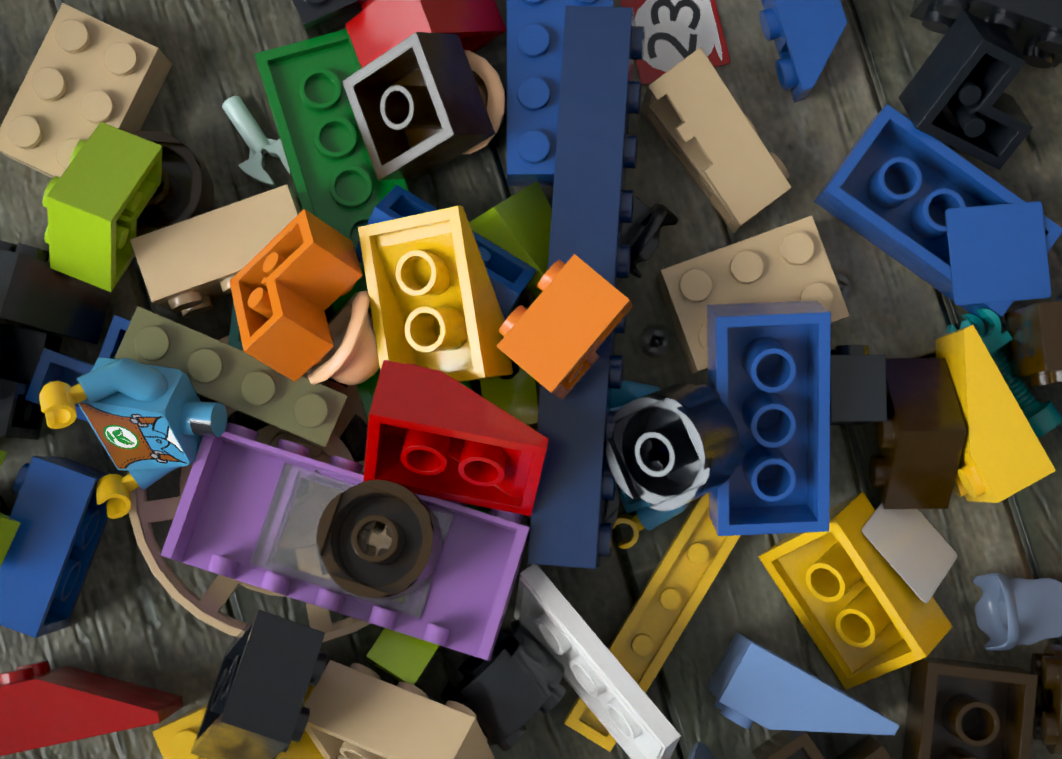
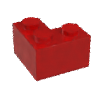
M368 0L362 5V11L345 24L361 68L415 32L458 34L464 50L475 53L506 31L495 0Z

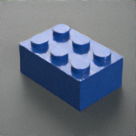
M33 456L30 464L25 463L22 466L13 487V493L18 496L11 514L6 515L21 524L0 567L1 626L34 638L68 627L109 518L106 508L108 500L100 505H97L96 500L97 483L100 478L109 473L65 457Z

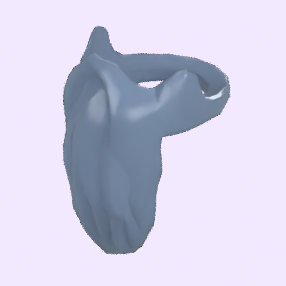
M1000 572L978 575L973 578V583L982 589V596L975 605L977 626L990 638V641L984 645L986 650L1008 651L1016 647V645H1033L1045 639L1062 636L1061 582L1052 578L1027 580L1019 577L1009 579L1007 574Z

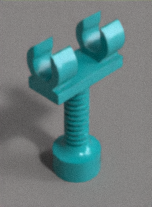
M982 308L976 310L988 324L986 335L985 325L978 316L974 314L961 315L964 320L961 321L960 329L974 325L1037 438L1060 424L1062 416L1050 400L1043 403L1034 400V395H1031V391H1028L1029 388L1025 387L1026 384L1022 382V379L1019 377L1012 378L1010 362L1006 361L1007 358L1003 356V352H1000V348L1013 338L1008 331L1001 332V321L998 315L989 309ZM953 324L947 325L946 334L957 330Z

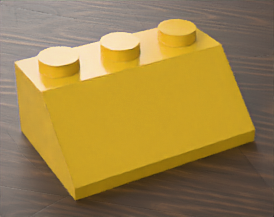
M864 492L829 509V532L791 533L758 556L846 690L927 657L953 627L933 596L928 603H924L863 534L862 528L876 511Z

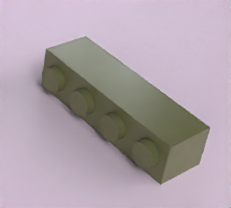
M139 306L136 308L115 355V359L131 358L143 364L179 369L187 374L196 393L323 447H326L348 397L319 383L313 385L309 379L303 376L294 382L240 349Z

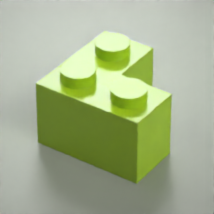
M103 122L99 123L88 140L81 139L76 144L69 166L61 177L54 176L49 181L43 195L42 203L43 207L47 208L48 226L44 239L45 243L49 244L51 269L112 292L135 257L130 239L136 238L137 218L161 184V145Z

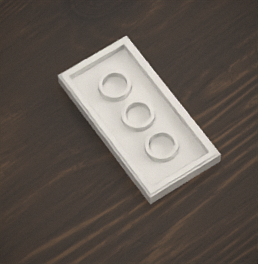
M532 564L521 572L514 612L515 619L519 620L565 667L563 677L630 759H670L681 735L539 566Z

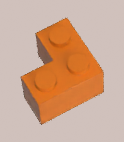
M303 209L230 280L244 352L294 382L312 366L318 365L326 357L328 351L334 347L325 310L340 296L350 292L357 280L363 275L353 241L306 209Z
M575 254L566 264L559 259L546 271L537 285L542 290V293L528 309L520 305L508 316L499 329V333L504 338L496 346L549 392L562 400L600 357L595 351L633 308L631 301Z

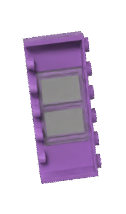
M227 423L226 429L220 437L203 436L161 556L487 661L491 660L530 537V527L520 524L523 517L521 514L491 508L489 513L486 514L467 508L468 504L416 494L428 504L438 518L442 546L435 570L429 579L412 594L389 600L361 597L342 589L330 577L321 556H319L316 535L319 520L329 502L341 492L343 493L347 489L363 482L364 475L361 474L363 465L333 455L329 464L308 458L311 449L283 439L278 440L276 447L256 441L258 436L256 431L233 423ZM385 526L381 534L372 532L369 538V543L377 547L375 556H377L381 548L389 549L391 546L392 538L386 535L387 526Z

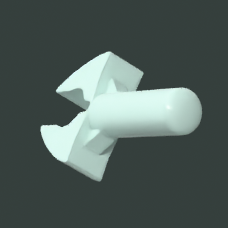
M239 96L229 97L224 101L222 108L250 149L249 159L239 164V167L255 181L272 188H277L272 178L264 169L266 162L264 154L269 153L272 157L280 158L282 164L291 175L280 139L276 141L267 138Z

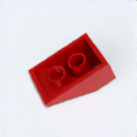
M383 360L369 412L363 482L386 480L397 483L414 494L531 516L547 450L548 438L442 371L424 368L416 364Z
M49 660L16 667L15 670L0 673V756L160 723L184 707L182 696L71 666L50 669Z

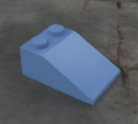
M736 632L707 685L708 690L716 697L714 706L721 710L720 713L750 730L753 722H756L769 730L895 735L900 726L874 708L739 632Z

